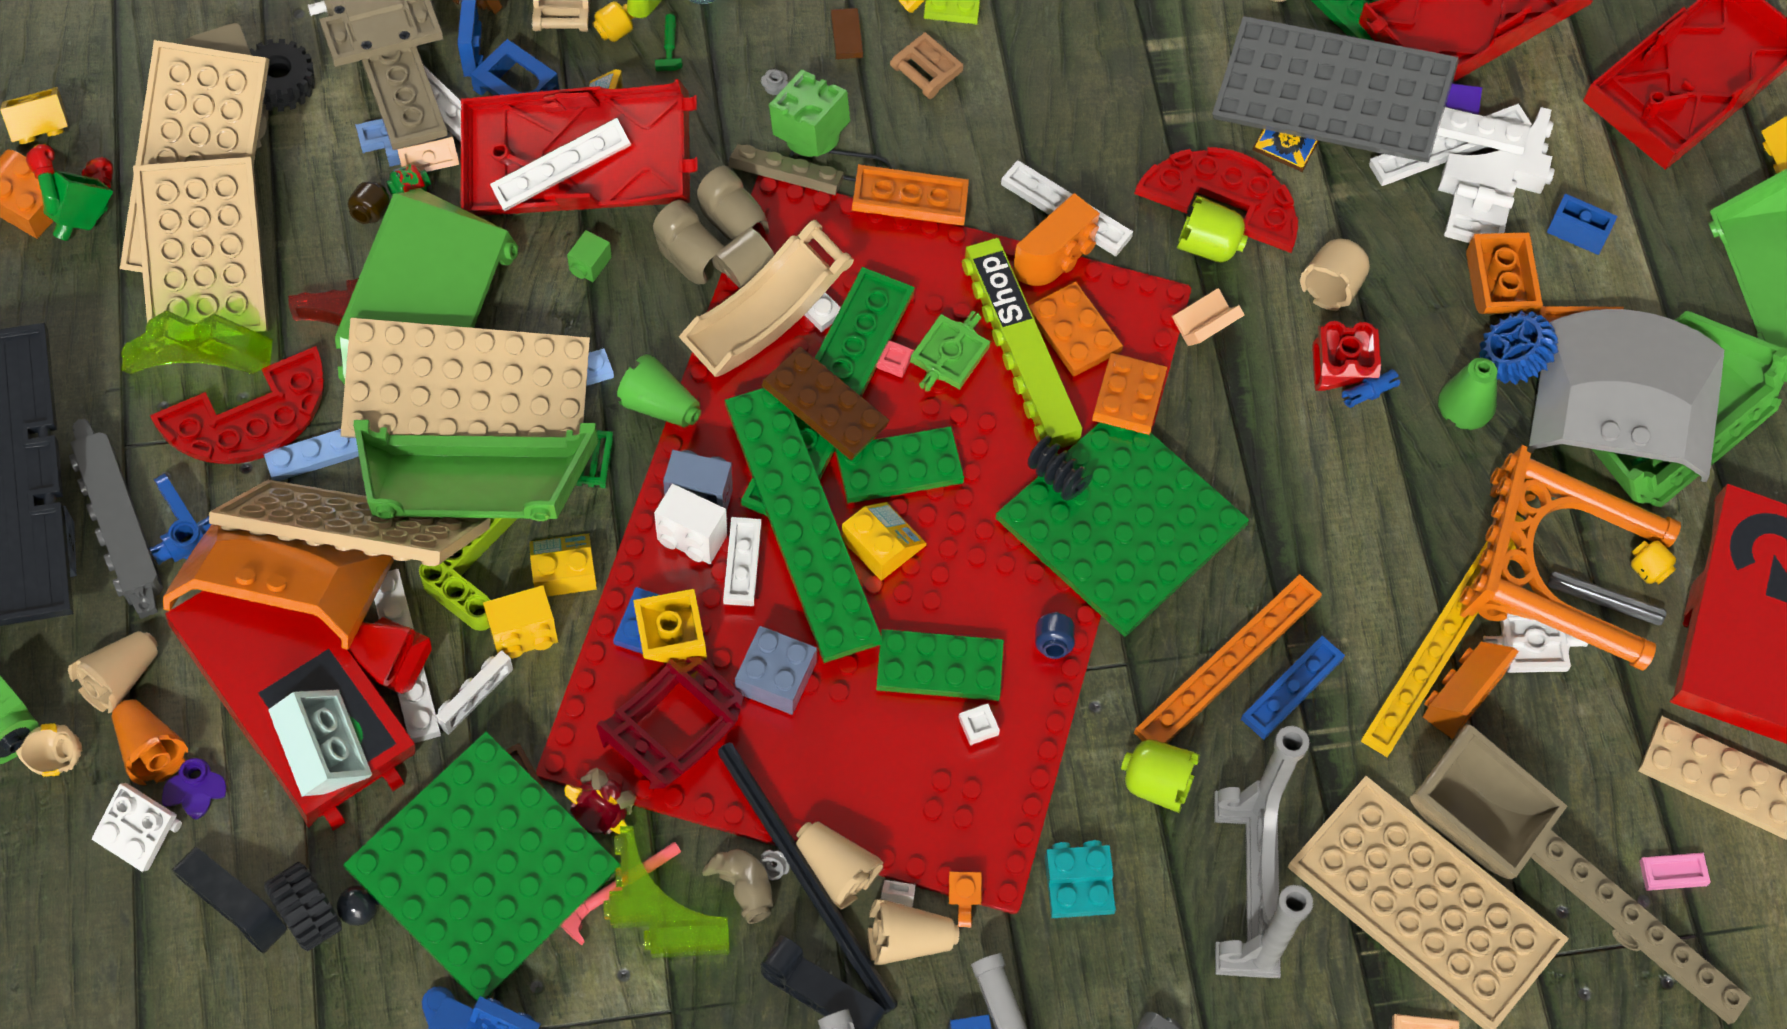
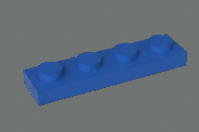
M1321 636L1242 715L1241 721L1264 740L1343 661L1345 655L1326 638Z

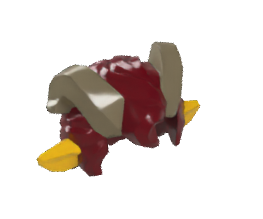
M594 768L581 777L582 785L580 788L569 784L565 786V795L572 801L570 806L571 814L588 833L597 832L606 835L614 831L620 835H627L631 832L624 819L626 815H631L632 806L637 796L631 790H621V785L615 780L608 779L603 770Z

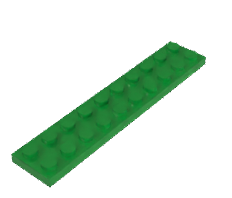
M862 267L815 359L862 397L878 366L879 359L914 295L915 287ZM793 413L820 481L835 451V447ZM752 478L741 499V505L767 516Z
M764 388L725 399L726 410L823 662L826 663L882 645L880 632L793 412Z

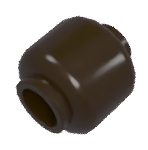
M362 182L349 197L347 205L350 215L354 220L362 224H373L378 222L386 212L390 198L383 185L377 182Z

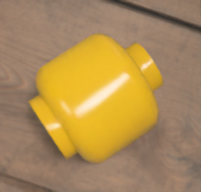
M612 1L594 15L596 21L593 22V25L604 41L609 39L611 42H616L633 30L631 20L635 17L627 12V4L621 6L617 1Z
M1643 541L1632 551L1635 557L1631 561V567L1647 584L1656 582L1659 585L1676 570L1674 567L1676 557L1660 541H1653L1650 544Z

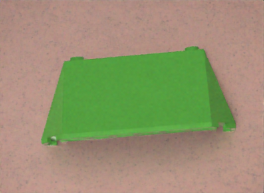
M1787 169L1712 209L1710 213L1713 221L1708 222L1714 238L1720 236L1758 332V338L1782 348H1787Z
M420 188L393 194L335 336L336 349H341L342 365L338 366V376L342 383L345 385L351 318L474 328L498 263L510 265L518 255V245L509 232Z
M1685 311L1674 320L1701 332L1725 350L1711 465H1713L1778 411L1782 401L1778 396L1784 382H1787V348L1776 346L1693 312ZM1592 449L1631 499L1638 503H1648L1656 507H1662L1699 476V474L1680 463L1650 459L1632 466L1629 460L1639 458L1638 456Z
M354 420L353 423L367 502L372 516H377L381 519H391L393 517L528 518L535 521L557 519L598 443L595 423H580L579 434L574 435L573 430H567L566 437L389 435L385 427L380 428V433L370 430L369 420Z

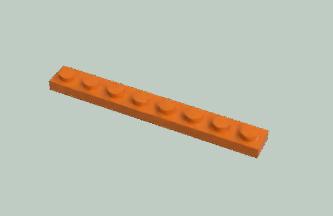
M1299 574L1135 728L1134 734L1142 741L1156 740L1168 744L1320 600L1322 593Z

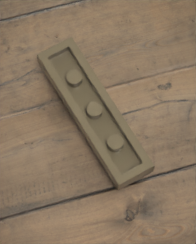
M737 144L729 159V167L833 195H836L843 182L844 172L835 170L833 167L812 164L804 159L789 158L777 152L755 149L751 145Z

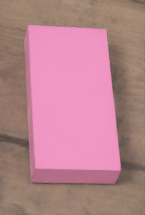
M1704 853L1642 857L1639 861L1646 891L1708 886L1711 883Z

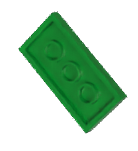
M951 426L872 440L852 461L835 448L847 504L962 484L964 482Z
M881 630L882 645H880L876 690L999 701L1003 639Z

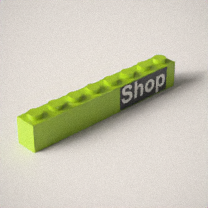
M999 238L966 247L965 259L962 260L963 270L966 276L970 275L972 278L974 296L976 299H981L985 321L987 323L991 322L994 329L992 330L996 346H1001L1004 353V365L1007 370H1011L1013 373V384L1016 393L1023 396L1025 401L1023 403L1024 411L1027 418H1032L1035 424L1034 433L1037 441L1039 442L1047 435H1051L1050 447L1055 443H1059L1061 445L1060 448L1076 444L1081 438V424Z

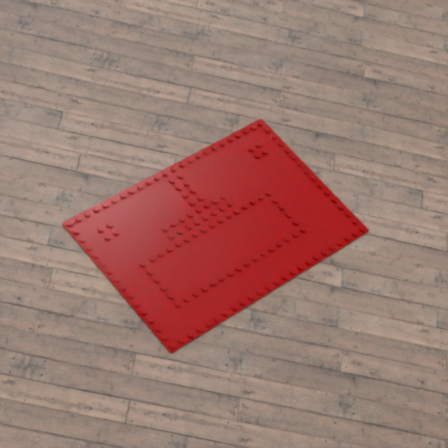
M758 175L751 196L758 202L766 214L770 233L766 235L764 228L759 222L753 225L752 228L764 238L774 254L779 251L791 236H798L808 223L816 220L823 227L822 231L843 253H848L854 259L851 267L843 271L826 291L840 307L843 305L862 267L915 287L914 295L890 341L915 351L941 314L953 321L962 323L965 322L971 311H975V315L978 313L981 316V320L976 324L974 330L978 335L991 341L990 348L960 390L943 380L937 379L930 391H925V388L922 389L919 383L924 379L927 372L910 362L903 378L876 368L862 396L863 399L890 420L887 427L873 440L951 426L964 482L962 484L847 504L838 461L834 451L820 479V483L841 536L842 524L863 507L887 502L926 542V546L882 581L845 544L880 635L881 630L886 629L1003 639L1000 699L995 701L878 691L876 687L880 645L824 663L768 516L741 505V499L753 477L726 410L725 399L762 389L763 380L800 346L815 358L832 325L821 332L803 315L791 328L761 352L721 376L715 377L692 352L681 384L700 403L701 415L695 424L688 425L687 427L667 421L665 423L536 773L539 779L563 786L569 784L580 788L582 785L581 777L585 776L592 769L599 768L606 773L608 779L615 780L621 785V790H631L637 796L633 806L776 846L718 755V749L731 742L796 843L799 839L796 835L806 823L814 824L815 822H820L879 857L883 862V869L878 876L902 883L915 884L916 887L948 896L949 872H982L981 905L1010 914H1017L1021 908L1101 615L995 519L996 513L1038 477L1036 469H1030L1027 464L1030 453L1038 441L1034 433L1035 424L1032 418L1028 419L1025 414L1022 394L1018 395L1015 391L1013 373L1011 370H1007L1004 365L1003 350L1001 346H996L992 335V330L994 329L991 322L987 323L984 319L982 312L983 304L981 299H976L972 289L973 281L970 275L966 276L962 260L965 259L966 247L999 238L1013 270L1016 245L1020 241L961 225L853 211V197L839 193L833 195ZM814 238L811 239L808 244L831 267L835 260ZM1079 257L1072 270L1067 273L1064 271L1049 284L1032 286L1017 280L1028 306L1077 282L1123 345L1122 352L1118 353V355L1167 367L1150 431L1152 433L1180 333L1171 316L1187 307L1191 287L1187 284L1084 257ZM721 273L708 311L727 300L740 289L725 273ZM1040 331L1081 424L1082 433L1080 439H1082L1100 423L1092 421L1109 359L1073 377ZM1075 444L1060 448L1058 454L1068 451ZM672 450H689L699 456L708 458L720 457L732 463L733 491L726 512L727 537L711 564L704 561H694L685 552L677 548L669 549L657 540L654 512L665 496L663 480ZM731 517L761 519L762 521L754 606L728 605L723 603ZM635 587L659 595L690 589L695 590L706 647L707 659L704 661L734 688L735 677L759 626L817 648V663L793 715L744 696L737 723L704 757L665 788L649 789L651 781L610 744L605 748L603 747L597 730V723L601 720L604 722L614 715L615 710L641 691L667 664L665 662L644 659L641 653L614 645L613 639ZM1052 612H1058L1070 617L1075 624V646L1070 653L1059 659L1046 657L1039 652L1035 643V627L1038 619ZM678 683L637 724L676 758L699 739L719 717L682 684ZM988 704L999 727V735L970 745L959 721V713Z

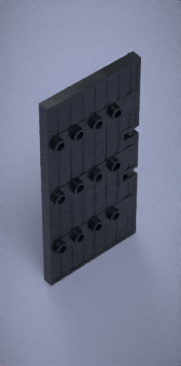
M45 323L0 329V626L74 614L65 511L62 503H57L56 500L57 497H63L59 444L55 435L51 436L50 432L57 430L49 332ZM38 433V438H31V434ZM44 500V505L37 506V501Z

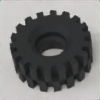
M269 39L265 46L261 42L256 44V51L251 48L250 53L252 56L270 59L268 73L275 69L289 71L286 76L280 78L267 75L263 104H266V110L272 111L273 107H278V112L284 111L285 106H289L290 110L296 108L297 102L301 105L306 102L305 96L311 97L312 89L315 87L313 62L310 54H306L304 47L300 46L297 49L296 42L290 41L288 45L285 39H279V43H273V39Z

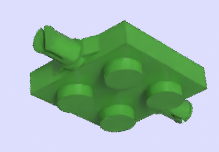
M971 311L964 323L953 321L942 314L936 320L910 357L911 363L927 372L924 379L919 383L922 389L925 388V391H930L937 379L943 380L959 390L990 348L991 341L978 335L974 330L976 324L981 320V316L978 313L975 315V311Z

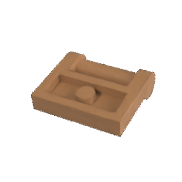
M926 32L896 54L890 62V66L896 71L900 70L923 90L922 93L928 99L935 97L942 87L963 72V64ZM912 59L934 79L928 81L907 61Z

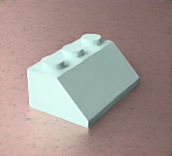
M339 690L292 692L269 709L274 727L301 796L327 794L372 776Z

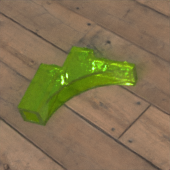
M166 310L149 320L144 334L124 345L121 352V357L123 358L121 371L133 374L149 367L164 364L203 363L229 367L253 375L270 365L272 339L215 313L198 323H194Z
M620 826V836L614 837L615 855H621V867L616 868V887H622V891H609L610 900H604V920H610L612 928L650 926V930L644 931V949L651 950L652 958L730 954L728 917L708 916L680 905L666 895L654 883L641 862L636 847L634 827Z

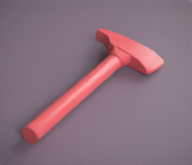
M675 842L671 843L593 894L561 927L575 941L583 945L585 941L580 934L582 928L581 921L589 912L681 853L678 845Z

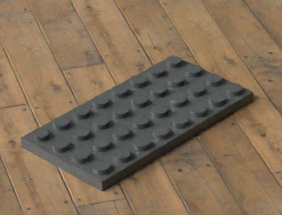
M1243 16L1212 116L1216 120L1429 163L1459 60L1455 56Z

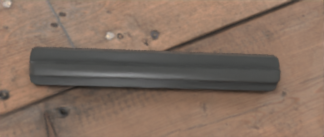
M1553 571L1548 581L1550 588L1656 625H1661L1665 620L1667 611L1664 608L1558 571Z

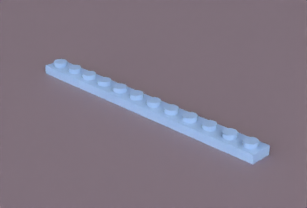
M605 349L590 352L588 356L586 386L614 378ZM341 429L274 449L264 454L271 479L282 481L359 457L356 438L341 437Z

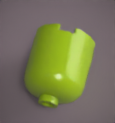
M1197 195L1192 204L1194 208L1191 216L1186 218L1178 240L1180 242L1176 248L1215 262H1226L1235 255L1236 251L1242 252L1246 245L1248 236L1244 235V219L1236 211Z
M1156 740L1142 741L1136 746L1133 753L1126 752L1121 770L1126 771V787L1137 797L1180 813L1181 804H1185L1194 776L1191 775L1194 764L1198 765L1200 755Z

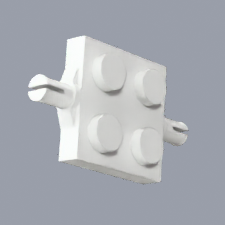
M1509 613L1507 619L1500 621V636H1483V642L1514 647L1519 651L1508 668V673L1568 672L1571 667L1569 659L1570 647H1587L1588 645L1586 642L1536 620Z

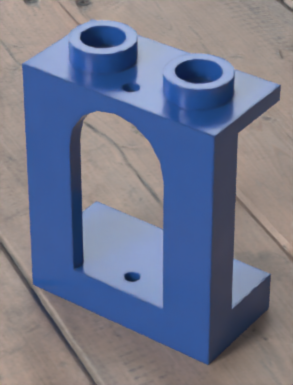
M508 39L470 74L473 90L481 96L486 91L494 96L521 93L500 80L516 63L538 78L539 85L532 92L560 90L558 75L555 71Z

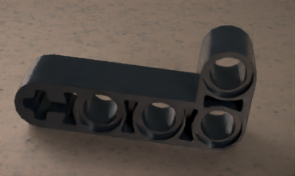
M194 847L171 870L188 888L235 925L246 939L263 954L288 930L274 911L260 897L199 848Z
M779 936L761 963V974L766 980L824 1017L849 1009L855 1029H876L886 1013L878 1003L805 959L801 947L787 937Z

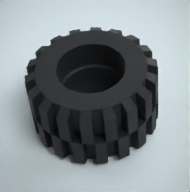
M296 862L264 883L265 892L302 949L308 952L342 930L341 921L307 867L301 862Z

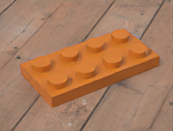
M858 164L852 210L964 226L969 179Z

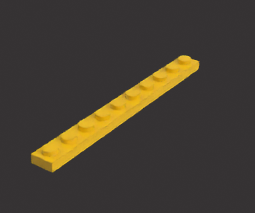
M1516 515L1515 517L1516 522H1522L1525 520L1518 515ZM1511 538L1509 541L1507 552L1509 550L1516 549V546ZM1488 541L1481 549L1361 740L1362 743L1387 758L1478 614L1477 612L1473 617L1468 615L1466 618L1460 616L1462 603L1459 600L1466 586L1470 587L1481 572L1482 566L1479 565V560L1483 551L1487 548Z

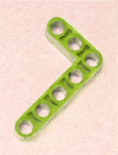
M490 518V529L456 553H461L460 557L455 559L447 558L437 566L421 564L419 567L424 590L468 626L477 631L487 630L489 625L486 613L479 616L473 613L478 609H484L483 602L490 601V599L463 578L462 575L518 518ZM433 574L441 575L435 580L428 579ZM454 592H463L460 597H451V594Z

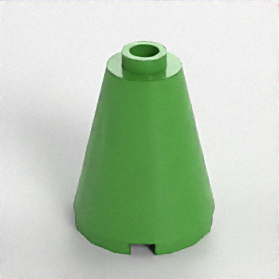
M649 354L639 357L636 361L640 364L635 369L629 367L620 382L617 397L621 398V401H618V403L627 409L682 427L695 424L701 415L700 403L657 358Z
M1486 358L1472 360L1442 387L1438 396V407L1446 420L1450 419L1460 429L1474 430L1485 426L1492 419L1497 407V368L1491 360Z

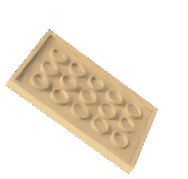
M241 157L133 166L149 341L268 332L253 158Z

